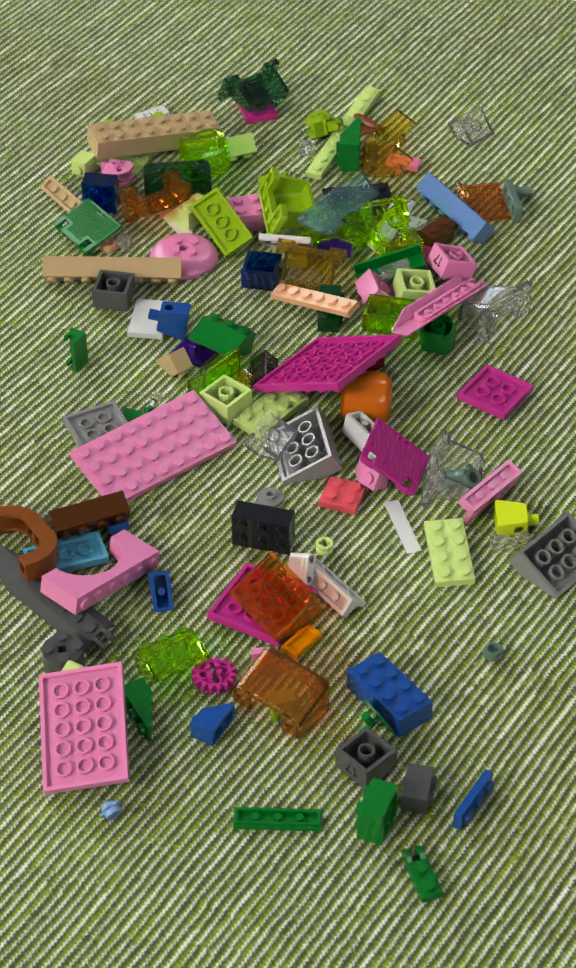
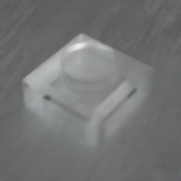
M300 140L298 155L315 156L316 141Z

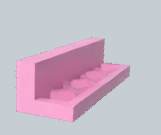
M508 459L461 497L458 504L467 511L463 521L468 524L513 487L521 476L522 471Z

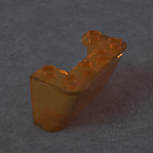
M271 646L264 647L232 691L233 700L247 709L252 707V697L280 714L281 729L296 739H299L330 710V687L328 680ZM288 723L294 727V730L289 727Z

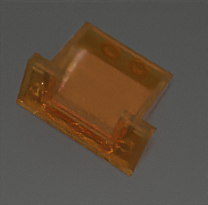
M173 169L162 174L164 189L144 197L138 193L137 187L134 185L119 191L124 221L130 223L186 202L191 197L190 183L181 179L180 170Z

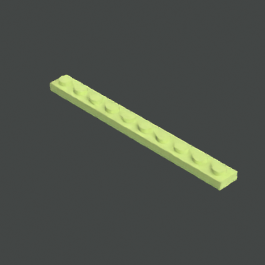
M371 86L364 87L343 117V125L338 131H334L306 170V177L317 180L323 178L335 161L336 155H339V151H336V141H340V134L355 120V113L366 116L379 97L380 89Z

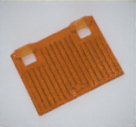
M460 182L456 184L455 191L458 192V197L487 222L512 219L498 182L464 186Z

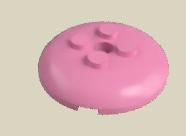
M178 233L167 236L155 244L150 253V257L182 258V280L199 278L202 273L206 271L211 272L218 263V251L215 245L207 238L192 233Z

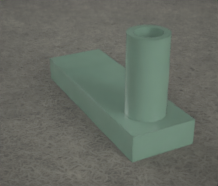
M505 179L502 195L512 221L519 223L523 212L519 197H531L532 187L514 186L512 179Z

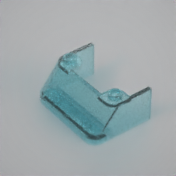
M362 172L330 190L300 214L297 220L300 224L322 235L327 234L329 236L336 231V228L344 224L342 219L352 211L357 213L363 209L362 205L378 196V193L365 173Z

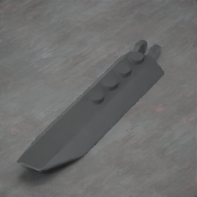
M0 545V580L9 593L58 632L64 631L80 639L86 654H88L91 644L96 645L102 651L106 648L105 644L99 640L102 635L110 641L115 639L113 634L107 630V628L115 627V624L92 606L74 615L40 592L42 577L27 582L20 574L17 557L20 555Z

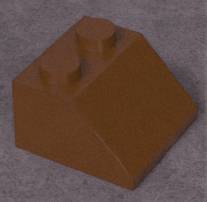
M440 216L423 223L407 233L406 237L429 247H433L434 242L447 244L454 239L456 224L445 216Z

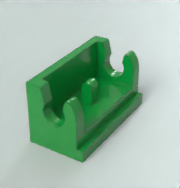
M71 327L70 331L64 335V341L68 340V338L70 339L71 357L67 359L66 366L73 363L72 370L76 372L88 362L86 333Z

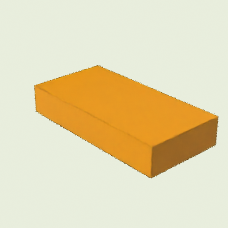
M306 623L281 646V652L297 661L323 638V633Z

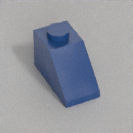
M169 570L147 573L154 613L174 610Z
M227 703L202 708L190 721L191 737L214 746L235 719L234 704Z

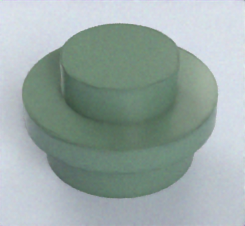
M491 642L484 648L483 656L489 661H499L504 656V650L500 644Z

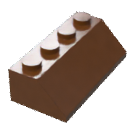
M121 490L48 511L47 522L49 527L55 530L57 538L64 540L74 534H85L91 529H103L109 523L124 522L129 519L130 508L124 492Z

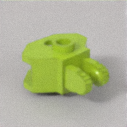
M325 110L312 112L305 119V124L311 127L307 131V135L309 138L327 136L330 132L338 131L344 121L342 118L332 117L331 113H327Z

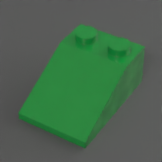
M357 117L340 134V141H336V151H339V155H336V165H339V171L359 172L361 117Z

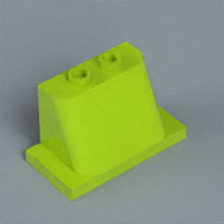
M271 167L258 189L267 234H278L281 229L313 225L318 216L310 181L280 175L278 168Z

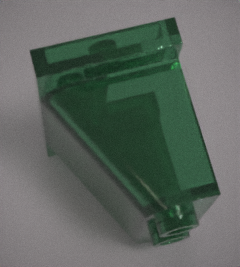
M276 58L264 63L259 73L240 80L238 74L225 78L217 97L220 101L231 98L248 113H253L258 110L263 111L268 106L277 105L288 96L290 90L277 72L280 63Z

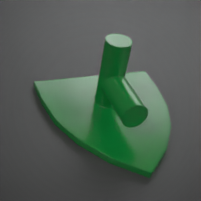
M363 700V704L373 716L371 717L368 712L362 713L361 718L365 724L358 732L366 726L372 729L378 722H381L396 736L392 728L371 704Z

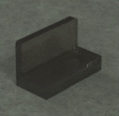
M266 350L250 361L249 384L253 386L278 367V359Z

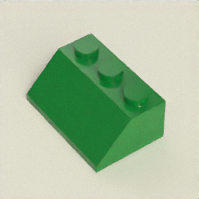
M210 313V315L203 316L188 337V340L230 358H236L251 353L256 333L250 331L249 327L236 325L232 320H225L220 318L221 316L218 314Z

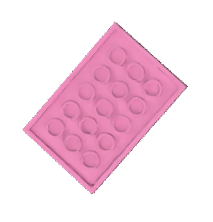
M122 662L40 674L39 697L44 794L48 795L130 782L124 669Z

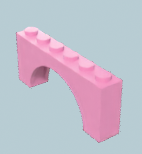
M124 529L111 536L109 553L118 561L114 567L94 575H74L55 568L42 576L40 592L74 615H77L122 587L127 586L137 578L154 570L159 563V551Z

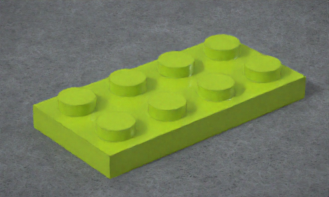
M217 187L189 206L226 259L254 240L249 230Z

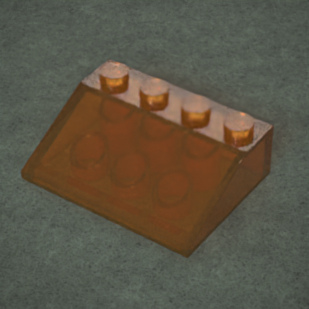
M273 551L229 592L276 642L313 623L328 609L326 604Z

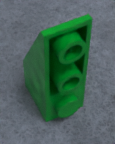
M142 677L124 684L125 703L129 718L132 722H136L140 735H144L147 741L151 742L152 690Z

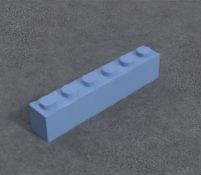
M428 172L416 186L420 191L419 195L425 200L429 199L428 203L435 209L438 207L440 214L445 217L448 216L449 220L459 225L457 229L463 234L468 233L467 238L473 243L477 241L483 245L495 230L493 226L431 173Z

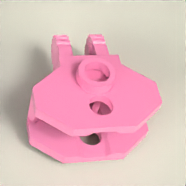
M112 157L109 159V163L105 161L100 162V167L103 170L102 177H107L102 180L103 186L106 189H118L127 186L135 179V175L131 172L134 168V164L131 161L115 160Z

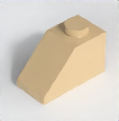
M184 347L156 360V363L171 377L176 374L181 377L189 373L187 369L193 367Z

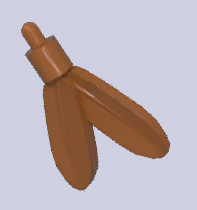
M354 114L355 119L361 117V124L364 125L361 126V136L374 130L382 131V129H386V126L376 124L362 114Z

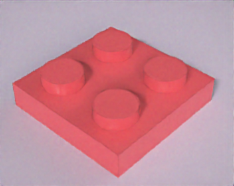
M330 476L319 499V507L356 515L367 487L359 482Z

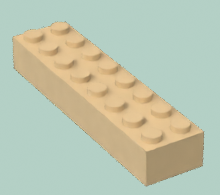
M207 110L149 118L143 117L141 119L89 124L87 143L96 159L114 158L216 145L220 141L221 127L211 111Z

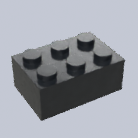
M238 500L231 516L232 544L289 555L295 540V511Z

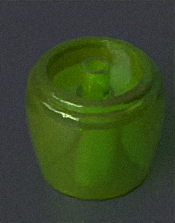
M206 128L179 139L180 161L187 177H214L224 174L229 169L231 162L229 146L221 130Z

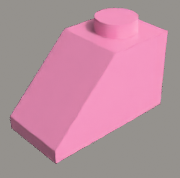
M359 459L355 470L358 482L373 491L385 489L389 478L375 468L370 469Z

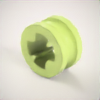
M329 537L318 538L316 540V552L322 556L330 555L333 552V540Z

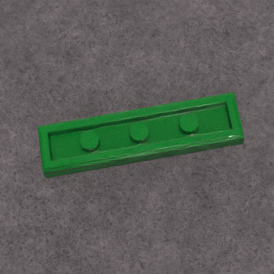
M234 807L233 829L322 831V809Z

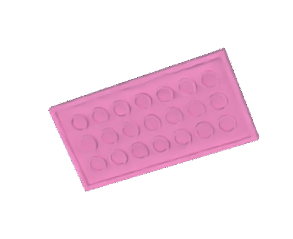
M192 390L70 451V457L101 496L123 490L125 498L129 502L235 447L237 441L199 395Z

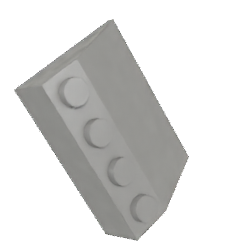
M318 406L269 432L284 484L326 478L342 469L328 419Z
M569 511L509 560V563L523 578L555 599L576 583V519Z

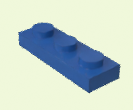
M485 769L456 809L453 820L454 828L462 830L466 823L469 824L476 808L480 809L486 794L492 792L494 788V782H492L493 772Z

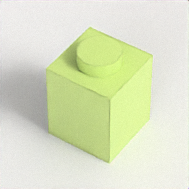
M81 150L71 159L72 174L86 178L96 169L95 155Z

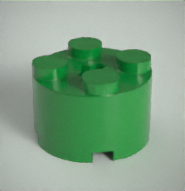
M443 314L420 329V345L423 351L446 355L455 346L456 323L448 315Z

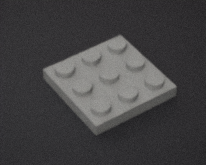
M114 400L62 417L63 423L77 447L128 423Z

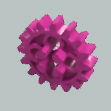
M208 656L206 661L201 658L200 664L195 663V669H192V684H195V689L201 688V693L203 694L209 691L210 696H212L213 692L220 695L222 690L227 693L228 687L233 688L234 682L237 681L236 667H233L232 661L227 663L226 657L220 660L219 656H216L215 659ZM211 668L215 669V679L217 680V683H215L213 680V672L211 671Z

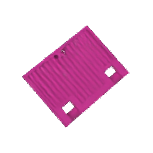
M377 418L359 459L370 469L375 468L395 483V487L405 495H414L430 456L381 419ZM369 452L376 455L374 461L368 458ZM405 478L412 482L410 487L403 484Z

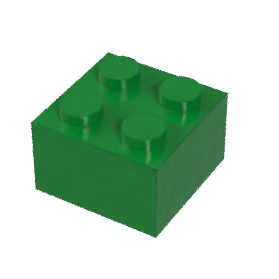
M373 777L370 785L365 786L363 799L357 802L355 808L357 818L354 827L357 828V838L382 846L397 814L398 785Z

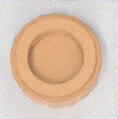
M108 238L100 244V250L104 253H112L117 249V242L112 238Z

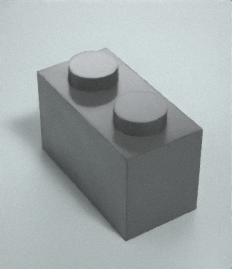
M408 763L401 794L400 810L421 814L427 813L428 806L433 804L434 793H431V789H436L437 776H434V767Z

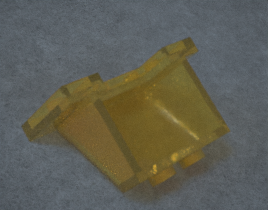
M278 238L275 252L284 253L280 283L318 292L320 285H333L336 263H344L347 250L330 247L329 251L295 245L296 241Z

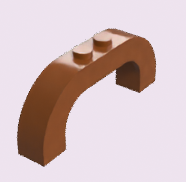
M0 506V533L9 531L22 532L37 547L32 552L17 556L20 574L27 582H31L52 571L60 559L58 538L55 530H52L48 522L44 521L32 509L22 506Z

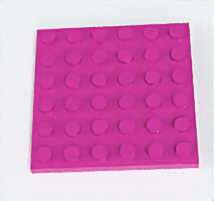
M401 334L317 337L255 383L253 387L255 392L263 393L277 391V393L291 391V393L305 391L308 393L312 391L325 392L328 390L339 392L348 383L355 381L358 375L365 373L367 368L374 366L376 361L387 356L389 351L396 349L403 339Z

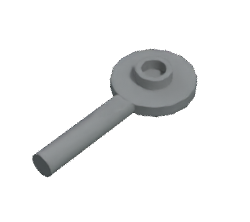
M265 488L258 492L257 501L254 503L279 507L284 501V495L276 488Z

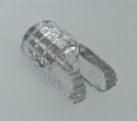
M404 258L380 267L378 272L381 274V280L393 279L397 268L411 269L408 259Z

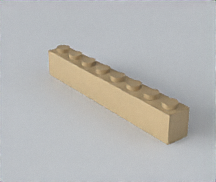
M43 256L42 277L48 283H57V281L74 283V281H81V283L89 284L92 281H96L101 269L134 273L135 284H143V282L161 284V282H168V284L176 285L178 282H182L183 261L182 258Z

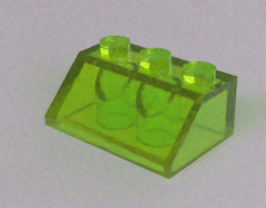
M370 293L362 314V331L384 335L395 334L391 331L403 308L416 300ZM414 332L413 334H411V335L408 336V337H405V336H402V337L414 339V338H415V335H416V332Z
M237 347L224 353L187 381L188 392L194 390L200 397V392L223 374L234 380L241 377L240 349Z
M187 627L178 628L175 630V633L160 636L157 638V641L142 644L138 647L139 649L132 651L139 674L155 683L210 659L207 650L195 631Z

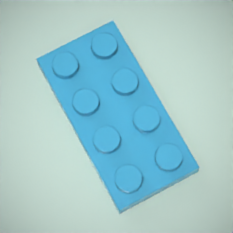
M99 531L57 540L60 559L55 568L63 572H72L109 562V555ZM32 546L22 549L23 554L32 552L35 549H37V547Z

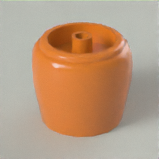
M366 371L358 375L355 381L348 383L341 390V419L345 420L347 413L363 411L374 423L377 418L383 422L389 421L392 405V379L387 373Z

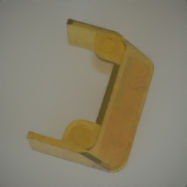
M397 108L367 135L364 141L361 172L367 177H398L413 161V158L400 148L405 143V134L416 125V122Z

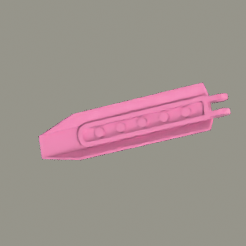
M457 275L403 308L391 332L408 337L476 293H481L488 284H485L484 281L476 283V280L473 278L462 281L460 276Z

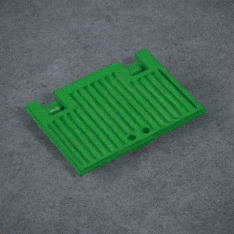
M89 197L53 223L57 230L76 244L86 256H90L93 249L123 228L121 224ZM68 222L69 224L64 227L62 225L63 223ZM86 242H91L89 246H85Z

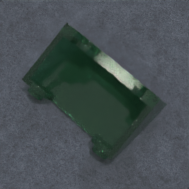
M204 159L163 163L151 162L143 167L146 206H154L156 199L162 200L161 195L196 194L197 192L206 195L212 191L210 163Z

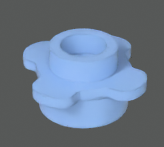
M111 800L105 803L101 809V818L105 817L107 820H112L119 816L122 812L119 806L121 801L117 800L114 802Z

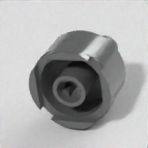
M59 631L42 645L41 650L45 673L62 671L68 660L84 666L83 643L76 636Z

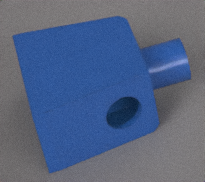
M164 301L160 311L155 309L149 310L148 319L158 321V332L184 340L191 304Z

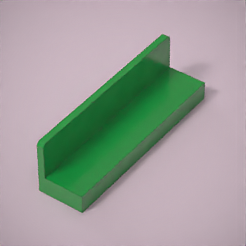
M420 244L353 265L357 280L368 269H371L387 281L394 279L397 268L427 269Z

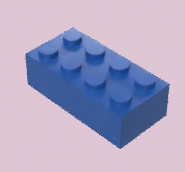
M381 652L374 654L347 670V688L361 702L363 700L369 702L398 737L403 736L432 718L433 701Z

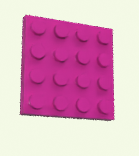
M246 562L209 610L207 619L279 647L316 597L317 589Z

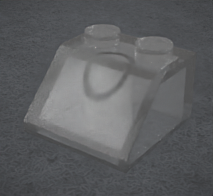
M481 105L447 123L454 137L469 147L495 134Z
M268 410L242 445L257 456L278 462L299 432Z

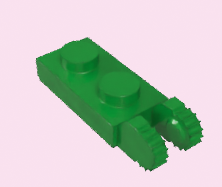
M421 845L414 847L418 861L412 862L408 849H402L406 870L421 903L442 898L444 892L428 858H425Z

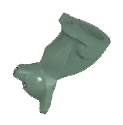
M472 464L465 465L466 468L455 471L444 467L441 469V479L444 483L441 490H445L453 483L463 487L476 486L482 480L481 474Z

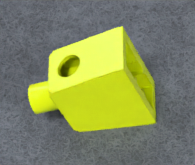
M495 500L494 522L496 540L525 537L528 526L539 525V514H527V505L525 503Z

